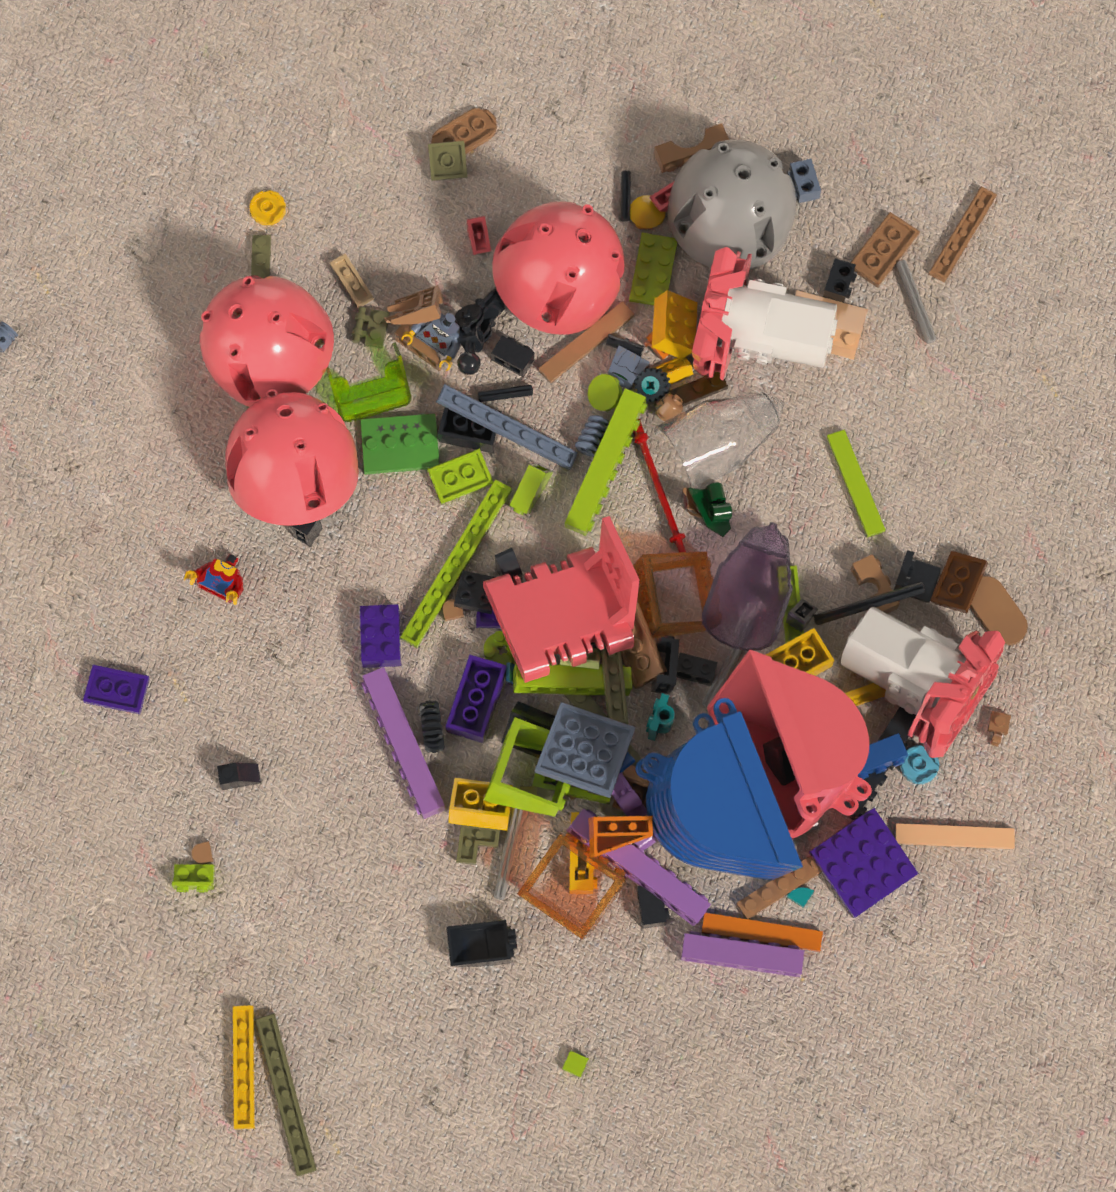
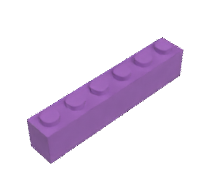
M689 931V934L685 933L681 961L800 977L802 974L804 950H800L798 946L789 945L788 948L780 947L778 943L763 945L757 940L742 942L737 937L721 939V936L716 934H709L707 937L701 936V933Z

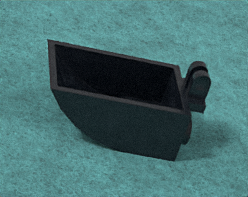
M506 920L446 927L450 966L483 967L511 964L510 958L514 957V949H517L516 931L511 929V926H507Z

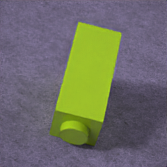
M529 464L510 503V506L514 508L513 511L520 515L531 513L553 472L538 464Z

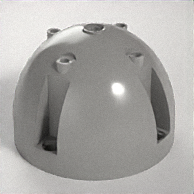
M724 140L715 143L710 151L706 149L699 150L682 166L673 183L667 208L669 226L674 238L681 248L693 259L705 266L711 267L715 251L728 247L735 254H737V251H740L742 259H746L748 254H752L750 269H753L771 260L786 243L795 219L796 193L792 178L783 173L781 160L771 151L750 141ZM739 175H743V176H745L746 178H745V179L740 178ZM680 230H685L686 234L681 233ZM756 253L761 254L762 257L756 256Z

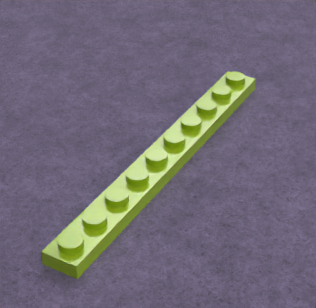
M495 479L400 637L402 641L418 648L462 575V571L465 570L512 492L511 487Z

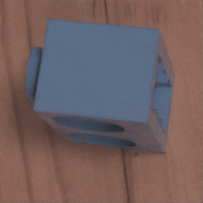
M812 159L790 163L787 175L792 178L798 203L820 199L821 188ZM797 172H803L804 175H799ZM802 188H808L809 191H804Z

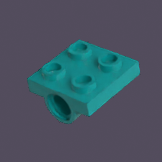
M662 693L660 699L656 698L652 712L654 716L649 717L646 726V732H648V739L655 741L658 733L666 734L673 728L675 712L668 705L669 695Z

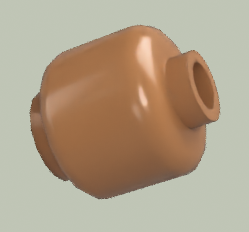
M665 394L656 403L655 413L663 421H673L682 413L683 401L676 394Z

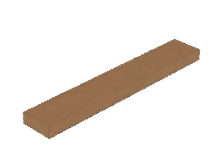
M982 186L980 187L928 275L944 283L946 282L996 199L997 194Z
M622 301L539 367V372L551 384L605 341L609 334L612 335L635 317V314Z

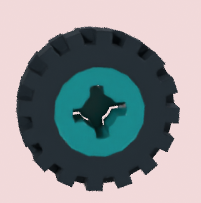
M655 367L641 371V374L637 375L638 378L635 380V389L638 391L636 393L645 396L647 402L658 401L665 394L669 393V387H671V383H669L670 378H667V373L663 372L662 369Z

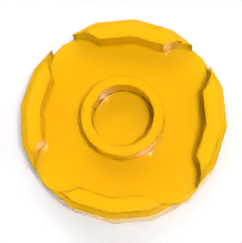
M273 190L258 192L250 201L251 216L261 225L271 226L277 224L286 213L284 198Z

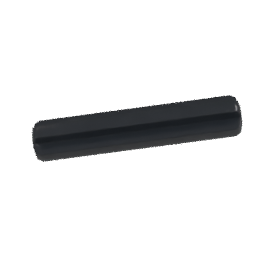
M624 170L621 172L620 220L622 222H629L631 172Z
M522 385L479 391L478 400L479 402L531 396L533 395L532 385Z

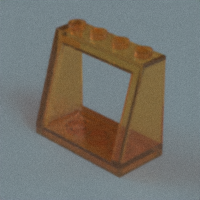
M707 551L642 554L633 564L639 578L637 602L653 639L665 635L676 636L710 631L720 624L721 615L717 610L718 599L714 593V577L711 576V560L708 558ZM694 566L704 621L662 623L653 572Z
M569 832L566 834L560 833L517 894L584 940L590 937L628 880V877L625 876L626 872L620 867L616 866L614 868L609 865L610 861L604 856L600 855L599 857L590 858L589 846L586 844L580 845L576 842L577 838ZM562 845L614 880L584 924L532 888Z

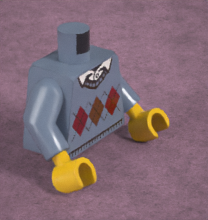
M441 313L440 319L413 324L410 332L403 333L402 340L405 336H409L411 339L407 342V345H410L413 341V335L416 333L415 337L442 356L445 357L447 355L440 362L439 367L443 365V362H446L448 364L446 371H448L452 367V358H455L461 347L458 333L460 327L455 323L456 319L453 314L447 313L444 315Z

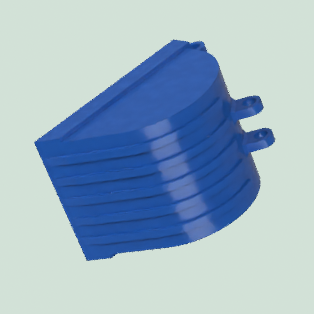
M721 698L714 704L713 711L718 722L717 725H715L709 714L701 713L693 720V728L696 733L694 737L666 757L653 752L646 755L636 764L635 769L638 776L650 781L646 795L647 816H652L653 833L660 844L678 860L697 868L770 881L803 867L741 711L737 712L734 703L730 699ZM721 703H724L729 707V712L727 714H724L719 710V705ZM701 718L708 722V727L705 729L699 726L698 722ZM641 765H643L644 770L648 773L642 771Z

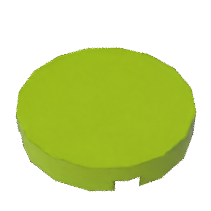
M601 374L591 381L588 387V399L593 408L608 412L617 407L623 392L619 380L613 375Z

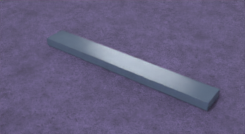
M446 384L443 385L436 400V403L568 470L573 466L578 452Z

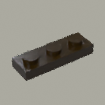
M715 372L712 378H709V375L674 388L669 391V394L678 395L683 401L682 406H686L728 389L725 378L720 380V372Z

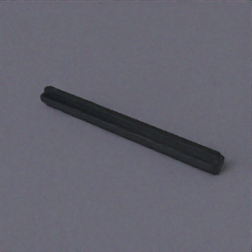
M922 582L815 614L814 621L816 625H821L869 610L871 607L876 608L925 592V587Z

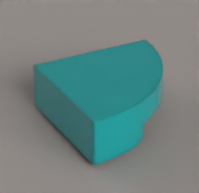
M805 887L797 888L791 891L787 898L804 908L814 890Z

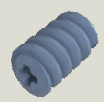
M599 415L589 416L588 422L585 423V428L582 429L581 435L578 437L579 441L575 443L576 449L584 455L594 457L592 451H597L598 448L595 445L599 446L601 443L598 438H603L602 432L605 433L607 429L605 426L608 427L610 421Z

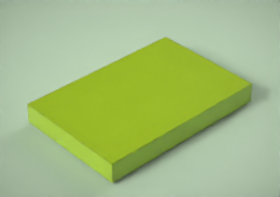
M480 448L427 469L441 505L494 483Z

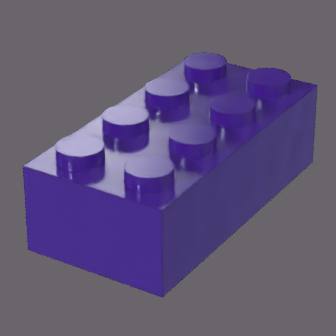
M469 655L446 723L447 733L484 743L506 677L507 665Z

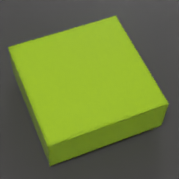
M570 1050L562 1070L581 1078L589 1058Z

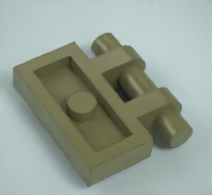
M359 307L358 313L355 315V328L352 329V342L358 344L360 338L365 339V346L383 348L388 323L385 322L384 318L390 316V312L371 309L370 316L365 315L366 308ZM363 323L368 324L367 331L362 330Z

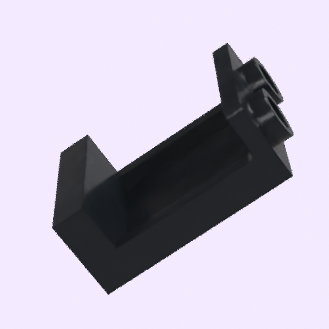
M665 635L660 637L656 644L659 652L665 653L667 672L664 675L657 674L651 684V692L670 694L676 685L680 639H675L674 636Z

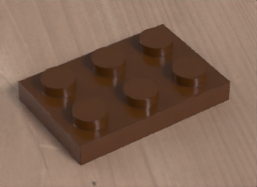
M951 551L931 597V603L967 614L988 565L987 560Z

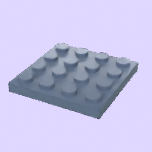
M561 702L535 768V773L611 798L636 727Z

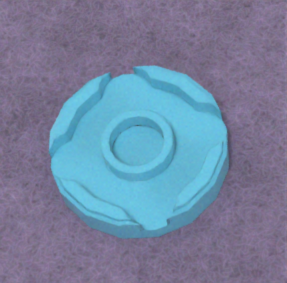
M916 745L906 750L908 757L904 760L905 763L900 765L902 775L914 784H925L933 780L939 770L938 757H929L922 745Z

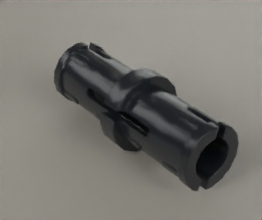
M609 334L606 346L618 348L620 345L634 354L642 356L645 348L644 345L631 342L628 338L622 339Z

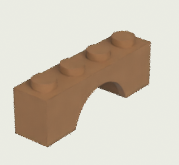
M721 123L706 128L704 139L695 147L683 148L669 141L654 146V156L662 173L672 172L678 167L683 166L699 150L706 149L710 151L715 143L729 140Z

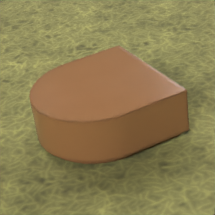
M454 599L446 601L443 605L445 621L464 617L462 608L454 607Z
M209 841L193 847L191 855L196 863L206 864L214 862Z

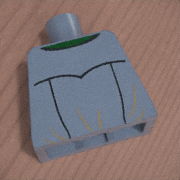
M619 345L608 374L613 375L619 380L620 387L632 390L636 385L637 375L641 374V371L650 368V362Z

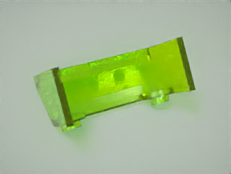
M396 342L392 343L396 360L390 361L385 365V377L349 386L348 380L345 377H332L329 366L326 368L338 414L344 422H351L404 407L411 402L412 396Z

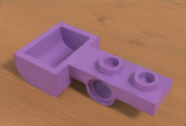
M619 773L612 796L626 816H647V810L642 801L631 788L623 774ZM653 833L652 837L633 844L646 850L658 840Z

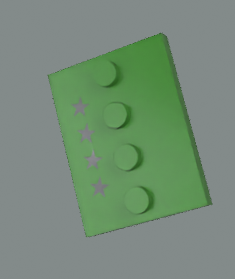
M435 413L361 419L365 475L427 470L439 465Z

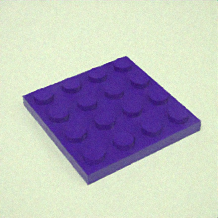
M875 808L870 809L809 851L853 918H856L919 874Z

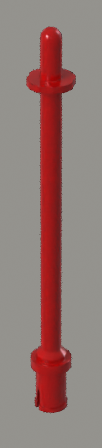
M638 419L640 420L637 431L633 430L634 443L640 445L671 530L672 537L669 538V541L676 544L681 556H685L686 549L682 540L686 536L684 533H679L646 443L648 434L644 432L641 419Z

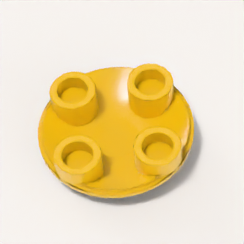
M651 195L640 196L631 203L630 219L638 229L654 228L664 221L665 212H660L649 199Z

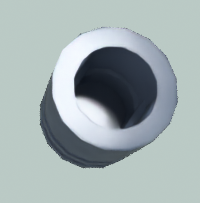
M1 321L0 352L4 353L12 344V341L18 337V334L8 324Z

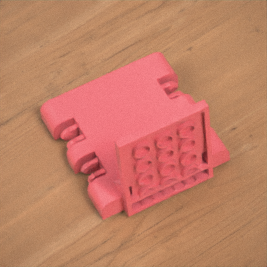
M610 516L602 518L599 551L595 553L593 547L567 554L566 561H560L562 571L558 572L554 564L549 565L548 568L546 562L531 566L530 572L524 573L525 580L527 581L524 583L521 582L518 575L513 576V583L509 574L483 581L484 591L525 683L549 675L550 667L548 660L552 666L556 665L554 655L558 653L563 662L568 661L569 658L572 667L586 663V652L588 654L593 652L592 645L590 644L592 642L596 643L599 650L604 649L605 645L609 655L634 647L632 629H634L639 578Z

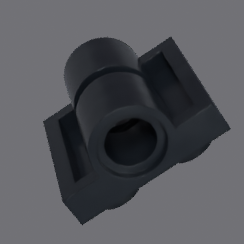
M463 570L454 607L492 614L493 609L484 591L483 581L495 577Z

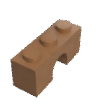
M873 554L852 564L850 570L859 586L864 583H872L877 587L878 593L870 597L893 591L890 587L891 581L887 575L884 576L881 570L882 565L878 559H875ZM900 600L876 608L888 614L898 609Z

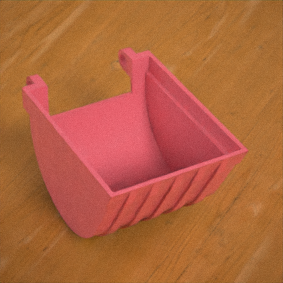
M749 650L706 707L715 725L718 722L713 711L714 704L721 698L730 699L734 703L737 712L741 711L792 839L811 829L830 808H834L844 815H852L858 809V801L866 800L872 791L869 783L857 776L863 769L869 753L868 730L860 711L844 692L830 682L776 662L767 655ZM721 703L719 705V710L722 713L727 714L729 712V707L726 704ZM779 736L796 777V780L784 786L780 784L767 765L763 744ZM857 787H861L865 794L860 793ZM844 801L849 802L852 808L846 807Z

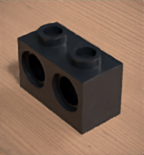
M834 259L824 289V298L843 303L846 298H850L852 288L849 286L851 282H855L858 273L854 271L856 264ZM840 272H846L848 275L843 276ZM835 288H840L842 291L838 292Z
M680 652L677 678L711 686L718 662Z

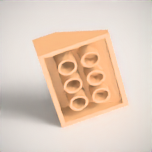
M797 290L795 296L837 304L835 318L837 320L835 336H831L833 338L831 354L854 360L868 309Z

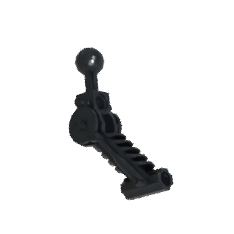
M496 287L483 300L482 298L476 299L474 304L462 307L454 315L455 323L460 327L459 342L465 350L457 359V366L465 375H473L479 370L481 362L476 353L482 350L484 343L491 337L492 327L496 325L494 320L507 307Z

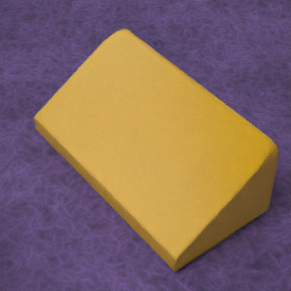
M686 357L683 359L675 358L655 367L667 373L666 376L670 378L669 383L671 384L693 375L692 365Z

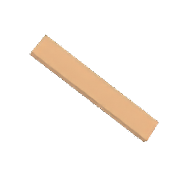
M895 824V839L899 844L995 849L1015 848L1014 828Z

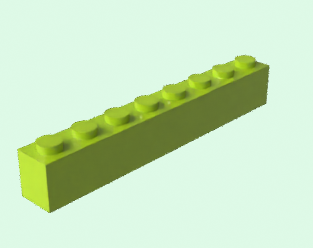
M626 388L624 389L565 520V528L584 536L587 535L588 531L591 532L595 525L593 519L595 515L600 514L603 506L601 501L603 497L607 498L610 491L608 487L610 481L615 480L618 473L616 468L618 464H622L625 458L623 452L626 447L629 448L633 439L631 434L633 430L637 431L640 420H638L640 414H644L648 404L646 403L645 396Z

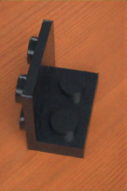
M907 550L894 590L922 582L925 592L911 598L930 603L941 568L913 559L915 552Z

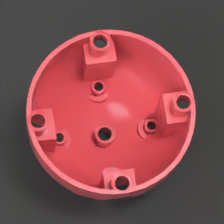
M567 201L545 203L528 210L518 217L499 240L492 262L494 283L507 308L530 327L542 332L559 335L583 331L595 324L606 313L619 293L620 279L623 276L625 267L622 245L611 224L601 214L593 210L591 205L580 206L574 202Z
M255 275L240 278L221 289L211 300L206 311L201 315L203 329L200 333V349L205 366L215 382L228 395L248 407L265 398L268 390H276L277 393H308L318 383L329 365L333 352L334 333L327 312L303 287L285 278L268 276L263 279Z
M268 390L265 398L251 405L241 415L228 439L225 467L230 494L235 503L244 512L258 520L276 525H302L318 521L340 509L352 496L357 486L359 470L353 437L346 428L341 416L328 404L313 396L296 392L277 393L276 390Z

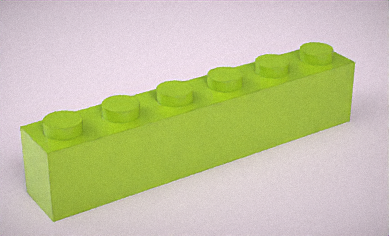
M560 663L553 666L549 665V675L526 683L521 676L517 664H515L513 670L514 693L605 696L602 664H599V669L560 665ZM623 665L626 696H629L632 690L631 667Z

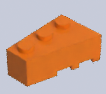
M652 816L589 818L590 858L652 837Z

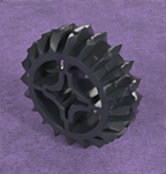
M431 700L422 702L419 705L425 750L427 753L443 751L445 745L439 703Z

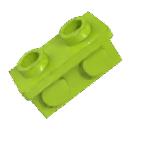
M174 864L173 889H177L176 891L186 893L189 890H196V892L200 893L214 890L215 866Z

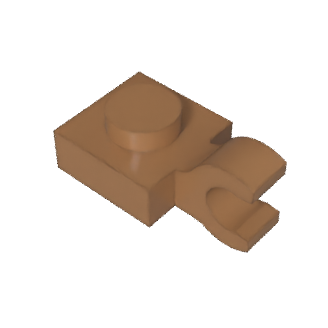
M995 711L991 712L987 731L993 732L992 746L999 747L1002 735L1008 734L1011 715Z

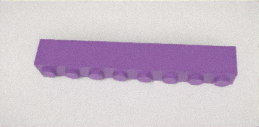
M382 667L363 675L364 682L361 683L365 694H370L369 704L372 710H376L379 715L376 717L379 727H384L386 731L384 738L387 745L391 744L394 751L391 754L395 763L398 761L401 768L398 770L402 779H407L409 786L406 789L410 798L414 796L417 802L414 804L417 814H422L423 819H426L444 811L445 805L385 668Z
M583 808L566 831L589 848V818L597 816L591 810ZM630 844L600 855V857L636 884L643 886L663 901L665 906L693 927L700 921L711 905L707 897L694 892L691 885L685 881L681 882L678 880L674 872L662 868L658 860L646 856L644 850L637 845L633 846Z

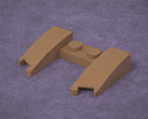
M439 285L396 299L394 301L395 304L387 306L388 312L399 313L385 317V322L412 325L440 319L441 312L438 306L443 303V295Z

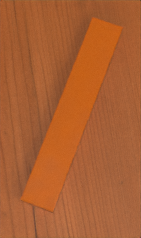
M712 913L704 914L701 931L704 934L737 937L747 941L757 940L760 943L766 944L778 943L780 946L785 947L793 945L803 950L816 952L821 950L823 931Z

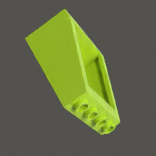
M516 717L514 718L502 745L484 801L553 817L556 816L558 810H563L566 802L563 796L568 794L570 784L558 781L552 801L501 782L513 745L542 751L550 730Z

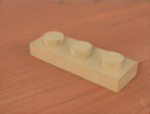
M346 254L330 262L331 268L357 308L374 300L373 295Z

